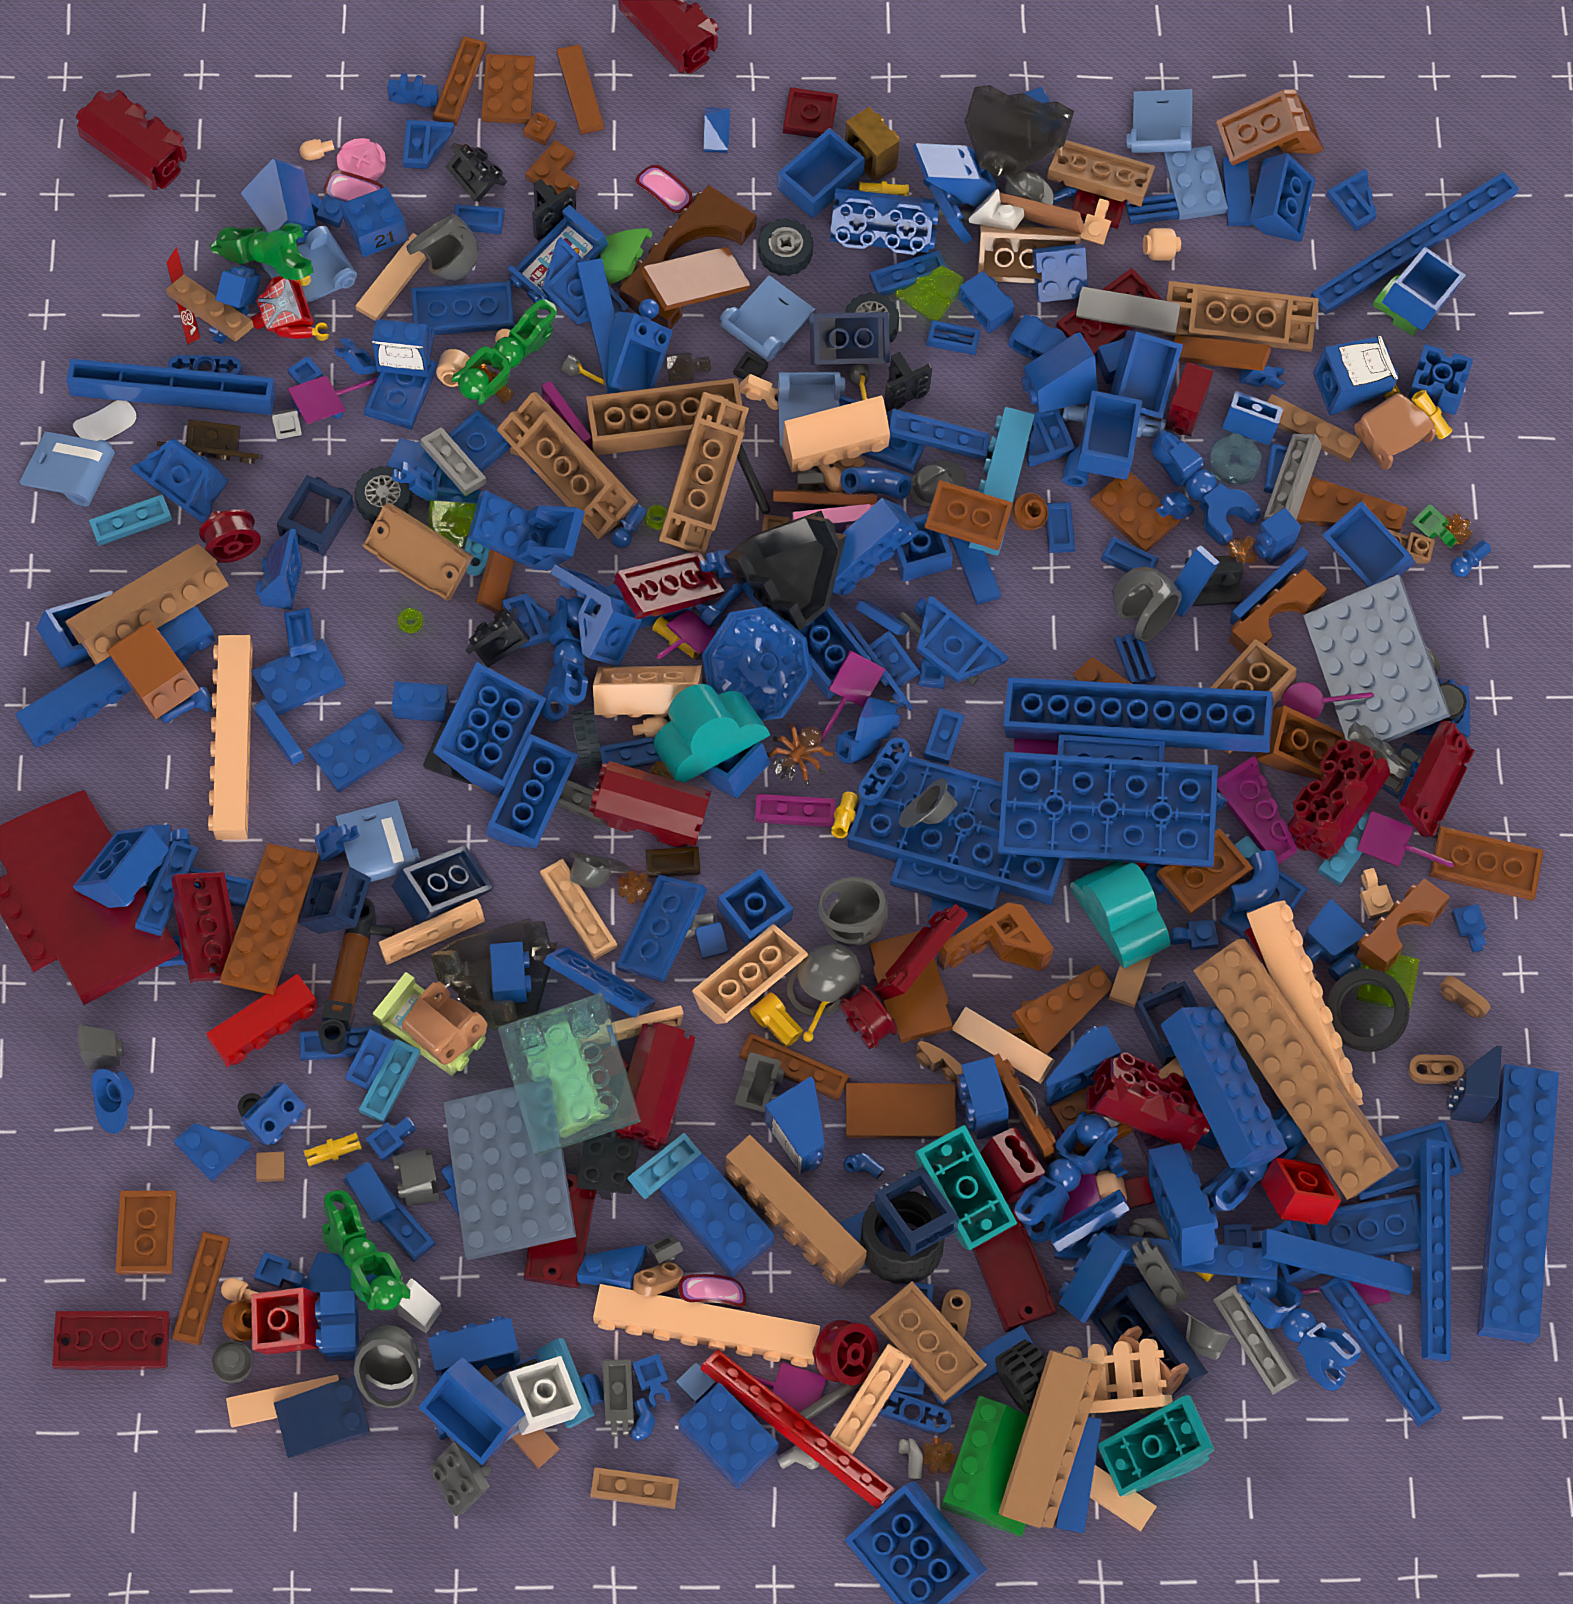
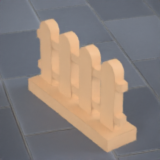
M1143 1339L1139 1344L1138 1353H1133L1130 1343L1119 1341L1114 1345V1355L1108 1356L1104 1345L1093 1344L1088 1349V1358H1082L1104 1365L1089 1414L1160 1408L1172 1403V1395H1162V1387L1167 1386L1166 1380H1161L1159 1358H1164L1163 1350H1158V1344L1155 1340ZM1069 1346L1063 1351V1353L1082 1358L1081 1351L1077 1347ZM1134 1360H1140L1142 1382H1135ZM1108 1363L1115 1364L1116 1384L1110 1385ZM1143 1389V1397H1137L1136 1390ZM1110 1392H1117L1118 1399H1111Z

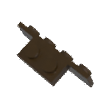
M188 420L186 445L184 446L198 456H205V452L215 454L214 459L230 461V456L240 457V462L255 464V459L263 460L262 454L238 452L241 426ZM157 441V446L161 447L166 442Z

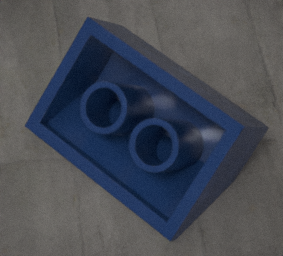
M1495 1046L1469 1066L1462 1077H1458L1457 1085L1453 1086L1452 1094L1447 1096L1446 1109L1450 1110V1120L1481 1124L1484 1122L1499 1099L1502 1046Z

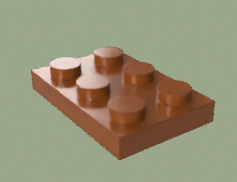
M486 54L482 122L528 124L532 115L535 56Z
M1129 472L1127 480L1115 478L1096 494L1090 502L1134 546L1145 552H1148L1181 522V519L1176 520L1172 515L1164 518L1160 516L1156 509L1163 506L1160 503L1161 500L1132 472Z
M939 480L925 528L999 551L1013 502Z
M1219 828L1215 831L1213 868L1166 865L1157 872L1156 876L1190 916L1251 873L1253 867Z
M120 1191L115 1269L117 1275L173 1274L177 1208L176 1191Z

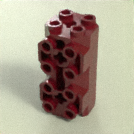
M618 0L619 10L679 73L684 74L685 70L688 74H692L710 59L707 55L709 51L715 52L718 48V35L716 33L719 30L718 25L714 19L708 18L703 13L701 6L697 2L690 5L685 0Z
M116 90L114 93L97 92L93 100L86 107L81 108L76 115V119L79 121L77 124L79 136L152 190H158L157 187L161 189L167 188L180 174L181 169L178 167L180 161L185 163L187 158V152L182 144L184 141L182 135L176 130L167 128L157 116L147 120L145 118L147 112L139 103L134 104L121 90Z
M1341 740L1335 746L1330 747L1320 762L1323 773L1319 779L1311 781L1307 786L1303 787L1292 803L1295 814L1287 825L1292 837L1295 838V845L1300 850L1312 851L1325 860H1329L1332 855L1338 853L1391 774L1387 761L1383 757L1377 760L1373 756L1376 751L1371 747L1353 740Z
M609 761L608 764H602L589 812H593L594 817L601 818L607 827L624 832L637 829L652 833L658 842L678 848L688 844L696 846L712 791Z
M659 1022L653 1023L652 1028H648V1023L642 1024L613 1121V1132L618 1134L617 1138L638 1140L640 1144H644L643 1146L646 1149L652 1151H659L660 1146L666 1145L675 1121L676 1109L682 1088L686 1083L691 1066V1058L695 1047L694 1036L690 1034L689 1039L684 1037L685 1031L681 1028Z
M1127 1052L1111 1060L1105 1058L1093 1074L1092 1080L1096 1081L1094 1089L1088 1087L1086 1109L1168 1144L1181 1143L1183 1149L1192 1152L1202 1134L1206 1135L1209 1132L1210 1125L1188 1080L1174 1072L1161 1079L1158 1076L1159 1069L1155 1064L1141 1060Z

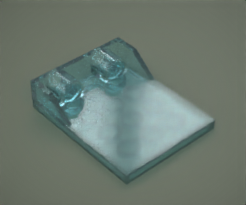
M602 993L498 1027L533 1154L536 1157L641 1122L619 1049L616 1028L609 1004Z

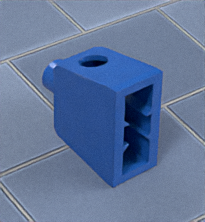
M1330 899L1303 937L1304 942L1309 945L1304 949V952L1311 959L1312 964L1320 957L1328 964H1333L1343 954L1359 947L1357 946L1358 942L1367 932L1336 902Z

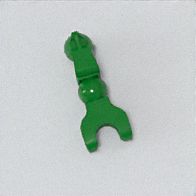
M287 223L281 230H274L272 232L263 231L262 226L248 228L226 227L218 233L216 240L210 244V249L213 253L223 256L227 260L238 264H245L253 260L259 263H266V265L274 267L284 279L300 280L314 273L311 260L304 258L297 248L296 240L304 237L302 226L299 224Z
M544 299L537 301L524 313L516 326L510 330L509 337L499 339L493 348L481 347L461 370L453 374L451 382H458L459 391L463 397L469 400H478V405H481L490 396H493L507 385L510 369L518 366L526 356L538 351L550 340L553 331L551 324L554 322L557 312L555 305ZM539 310H548L550 314L544 319L537 316ZM482 364H486L494 369H498L500 373L490 382L487 374L480 370L479 367Z
M343 1190L327 1193L324 1196V1211L329 1223L322 1226V1239L331 1253H338L341 1259L344 1260L345 1265L351 1270L350 1286L360 1300L365 1301L368 1309L371 1311L375 1308L381 1311H388L397 1307L402 1298L410 1299L411 1290L401 1280V1272L391 1254L387 1252L380 1253L377 1251L376 1245L366 1238L367 1232L362 1225L359 1211L349 1194ZM338 1201L342 1203L344 1209L338 1211L333 1202ZM373 1274L377 1278L372 1280L369 1285L365 1276Z

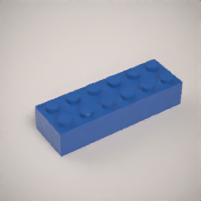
M738 582L756 608L764 607L753 596L754 590L747 583L741 585ZM830 606L824 613L799 631L807 639L808 653L812 664V676L810 678L827 700L837 695L828 688L850 650L872 661ZM772 607L769 608L772 612H774L777 616L780 617V615Z
M1218 1007L1181 1008L1163 1022L1161 1027L1230 1168L1267 1165L1287 1149L1283 1136L1277 1129L1271 1112L1259 1092V1087L1254 1082L1247 1068V1063L1242 1058L1235 1039L1230 1034Z

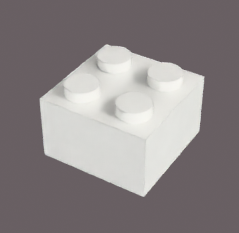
M561 1356L511 1371L502 1382L507 1398L526 1414L518 1424L521 1435L572 1420L581 1409Z

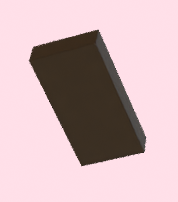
M699 846L645 850L647 878H656L658 875L671 877L701 874Z

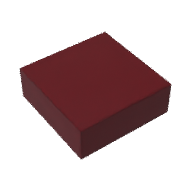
M1147 1176L1124 1181L1129 1209L1154 1203Z

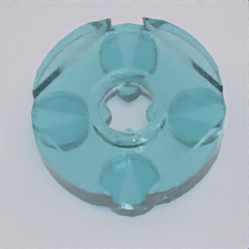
M1234 433L1215 443L1210 455V468L1214 476L1223 483L1246 484L1257 475L1262 456L1252 441L1238 433ZM1231 456L1239 457L1241 463H1230Z

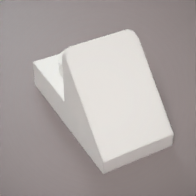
M996 189L976 208L969 218V223L1014 231L1024 217V209L1001 204L999 189Z

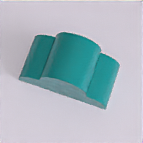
M696 684L685 688L672 700L668 712L671 721L665 724L657 733L654 740V749L673 780L685 783L770 736V733L742 693L728 691L718 695L711 686Z
M1114 861L1070 883V891L1123 969L1170 946L1169 933L1157 910L1153 889L1137 864L1131 862L1125 865L1123 862Z
M965 1125L915 1151L914 1154L918 1168H924L958 1215V1231L954 1235L966 1250L973 1249L1017 1224Z
M1190 1395L1182 1396L1098 1444L1100 1453L1120 1497L1139 1492L1158 1482L1184 1475L1205 1464L1210 1459L1208 1455L1215 1450Z

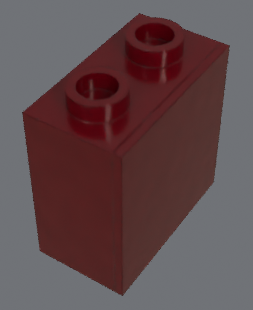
M1187 362L1173 397L1165 428L1173 430L1178 435L1192 436L1209 391L1213 370Z
M1016 1127L992 1137L980 1152L1007 1205L1019 1200L1024 1191L1031 1185H1035L1045 1173Z

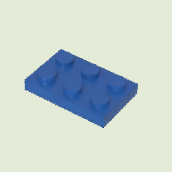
M323 638L316 641L317 651L293 657L289 653L251 671L264 699L277 716L346 685Z
M372 707L309 748L308 754L339 793L403 751L404 748L378 712Z

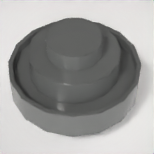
M238 1341L222 1343L215 1349L211 1358L212 1370L217 1378L231 1384L241 1382L247 1378L252 1371L254 1363L252 1353L248 1347Z

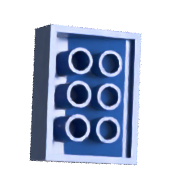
M476 662L433 753L472 784L498 796L506 787L546 698Z
M916 1481L901 1487L845 1539L846 1543L896 1604H950L988 1571Z

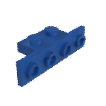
M849 622L847 625L852 631V636L859 645L863 646L872 662L885 668L880 680L885 687L888 685L893 687L895 692L892 696L900 707L906 705L909 711L914 709L900 690V687L920 674V671L889 630L868 645L853 623Z

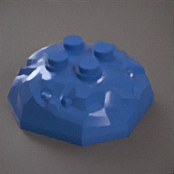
M767 607L730 612L702 654L707 685L711 686L718 695L728 691L742 693L762 721L784 717L801 696L812 676V664L808 653L807 639L789 621L777 616Z

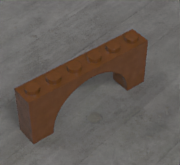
M708 185L703 191H699L695 195L693 203L688 209L684 208L681 211L678 221L666 229L661 241L652 245L648 256L644 261L640 260L636 264L632 275L629 278L623 279L619 285L620 298L638 314H640L639 305L643 300H655L659 306V312L651 321L672 329L683 316V306L664 311L641 272L643 267L668 261L678 248L699 238L719 237L742 245L756 229L757 215Z

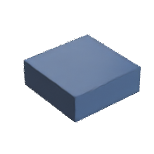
M697 1363L692 1365L676 1381V1385L695 1403L716 1384L712 1378L700 1370L701 1367Z

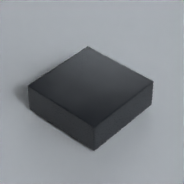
M746 351L733 370V374L743 380L749 374L761 378L768 368V363Z

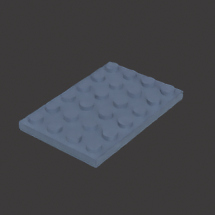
M1399 575L1303 615L1331 697L1368 692L1374 694L1371 698L1333 702L1347 741H1351L1348 739V729L1355 721L1360 726L1366 725L1373 731L1374 737L1382 743L1383 741L1389 742L1450 716L1406 589Z
M551 1079L444 1102L466 1259L472 1260L576 1237Z

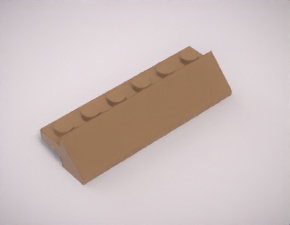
M1175 281L1168 282L1165 301L1179 303L1180 312L1175 334L1162 332V335H1181L1264 344L1280 349L1312 351L1319 298Z
M537 392L531 393L518 410L511 412L497 429L568 507H576L585 511L582 523L597 539H601L621 523L620 520H624L629 511L638 502Z
M706 392L702 393L658 541L688 552L699 551L702 556H705L711 533L715 531L742 442L744 435L742 429L749 408Z
M196 544L65 622L78 643L83 644L91 659L97 665L110 657L107 652L108 648L148 621H152L155 627L159 628L229 585L216 565L218 561L199 544Z
M1049 1351L998 1514L1041 1528V1526L1053 1528L1104 1367L1103 1364L1063 1352Z

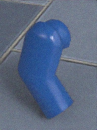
M866 1153L849 1155L843 1162V1167L846 1171L852 1173L867 1171L876 1179L885 1170L882 1165Z
M646 1398L633 1403L639 1416L636 1426L631 1428V1436L636 1441L648 1438L656 1422Z

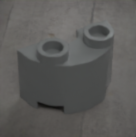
M750 1052L734 1104L765 1113V1104L777 1098V1095L773 1094L776 1084L781 1085L785 1069L780 1068L781 1061Z
M430 1147L398 1153L397 1156H393L395 1173L401 1172L402 1182H397L400 1199H406L407 1206L440 1200Z

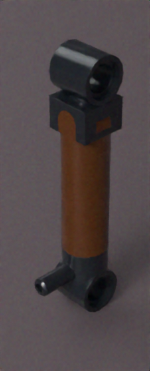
M365 898L361 913L365 912L368 915L359 917L356 927L345 929L329 998L325 1000L322 1013L323 1023L318 1029V1035L322 1049L329 1054H339L348 1045L346 1031L351 1032L355 1015L354 1005L371 934L385 937L394 936V927L376 924L375 906L368 898ZM331 1034L339 1035L337 1039H327V1037Z

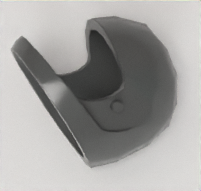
M456 214L448 215L434 223L406 246L410 255L418 251L422 252L430 262L429 272L447 281L459 280L470 273L476 265L479 255V245L474 233Z
M1149 567L1130 570L1120 577L1112 590L1114 609L1117 615L1122 619H1139L1135 629V638L1141 642H1148L1166 627L1177 611L1182 599V593L1174 582L1161 571Z
M847 877L836 880L823 890L817 903L818 914L825 923L827 932L839 944L859 947L871 943L882 934L888 924L890 913L886 895L876 883L865 878ZM838 892L839 897L831 903L825 914L823 907L826 898L831 893Z
M839 944L825 945L813 949L795 968L788 980L787 995L789 1001L798 1012L809 1017H815L817 1010H811L802 1006L795 998L793 985L797 976L800 986L809 996L819 1001L834 1002L830 1007L823 1010L821 1017L836 1013L840 1010L839 1004H841V999H850L858 988L861 979V968L857 956L848 947Z
M393 1324L376 1326L365 1333L356 1349L354 1375L358 1388L369 1402L378 1407L390 1409L401 1407L412 1400L418 1390L421 1365L416 1342L408 1332ZM366 1378L376 1386L389 1390L404 1388L412 1382L413 1386L408 1394L400 1400L388 1402L378 1399L369 1391L366 1385Z

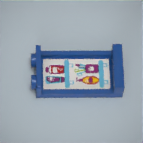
M570 205L562 211L564 218L515 268L512 265L507 268L511 283L518 289L523 287L528 292L527 296L534 303L542 299L553 302L541 288L556 242L560 237L584 261L594 260L608 245L605 234Z

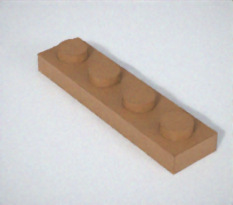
M186 275L181 276L166 289L167 295L235 342L254 327L250 318L232 306L216 301V296Z
M1271 394L1267 402L1283 408L1278 428L1292 435L1316 434L1322 444L1321 450L1347 463L1351 461L1362 439Z

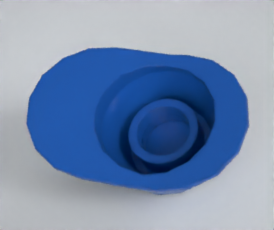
M102 1068L95 1071L91 1079L95 1112L101 1127L108 1133L115 1134L121 1132L126 1125L128 1119L127 1106L134 1098V1087L124 1071L113 1073L109 1069Z

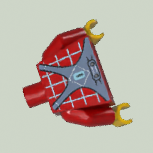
M282 276L273 277L264 289L263 294L257 298L260 312L251 316L254 328L259 330L266 327L268 331L284 338L308 339L315 335L319 341L327 340L329 334H320L318 332L320 329H327L325 323L321 322L315 328L311 327L314 321L302 286L310 284L311 276H306L300 280L284 279Z

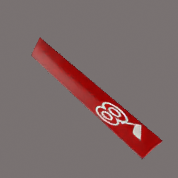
M177 247L166 262L172 284L184 275ZM177 302L188 345L200 339L195 315Z

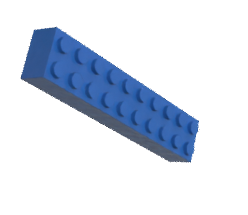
M1008 677L1003 727L1006 738L1058 741L1059 735L1165 741V747L1269 753L1273 715V692Z
M1505 1064L1500 1071L1499 1099L1496 1102L1477 1331L1479 1336L1533 1344L1540 1335L1559 1072L1510 1064Z

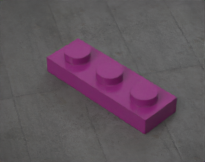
M551 381L543 384L541 396L543 400L584 444L592 450V437Z
M756 794L755 822L832 827L835 821L836 799Z

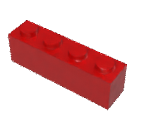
M296 974L276 987L274 995L265 994L207 1032L208 1041L226 1067L231 1064L237 1065L254 1049L259 1050L265 1047L272 1037L288 1032L292 1028V1024L298 1020H305L315 1013V1009L318 1008L317 1001L299 974Z

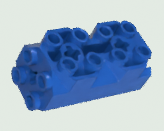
M836 188L830 242H838L844 247L865 249L867 246L890 248L894 253L914 255L916 252L929 253V249L935 248L937 228H932V224L937 225L939 205L935 204V199Z

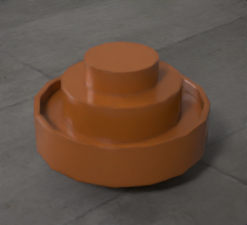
M1025 493L1013 501L1011 517L1020 529L1033 531L1042 527L1047 521L1048 507L1044 499L1039 495Z
M234 1301L227 1305L223 1312V1329L227 1336L234 1341L252 1340L251 1301Z

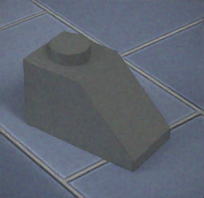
M85 1025L77 1026L79 1053L87 1069L120 1066L119 1056H124L122 1039L118 1040L115 1031Z

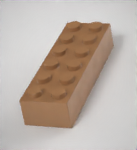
M738 378L587 396V416L590 436L592 437L593 453L597 456L687 444L703 392L728 399V401L742 406ZM745 423L742 432H744L743 437H745Z
M751 1135L747 1136L726 1156L725 1173L727 1175L725 1177L727 1181L735 1188L739 1186L746 1193L744 1195L746 1200L753 1207L759 1206L765 1212V1219L774 1227L778 1225L784 1231V1238L792 1246L797 1244L804 1251L802 1253L804 1258L811 1265L817 1264L823 1270V1277L831 1285L836 1283L842 1288L865 1265L867 1251Z

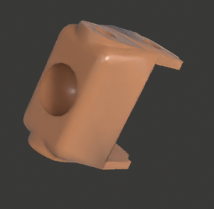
M1400 393L1393 395L1365 413L1360 421L1354 425L1357 436L1362 439L1361 441L1364 443L1370 456L1382 470L1391 468L1393 463L1392 455L1412 447L1422 439L1425 442H1431L1436 435L1435 424L1423 410L1411 402L1407 396Z
M433 982L419 996L403 1019L402 1029L437 1061L446 1065L470 1049L487 1032L488 1024L478 1012L473 1013L462 1003L449 998L451 993L443 983Z
M1139 1326L1130 1328L1120 1336L1118 1342L1126 1341L1130 1343L1133 1353H1138L1140 1344L1138 1340L1143 1331ZM1159 1358L1161 1380H1166L1167 1386L1162 1387V1395H1172L1180 1386L1189 1368L1183 1363L1175 1366L1170 1371ZM1134 1360L1135 1382H1142L1140 1360ZM1108 1363L1110 1385L1116 1384L1115 1364ZM1143 1389L1136 1390L1137 1397H1143ZM1163 1407L1139 1409L1137 1411L1142 1414H1152Z

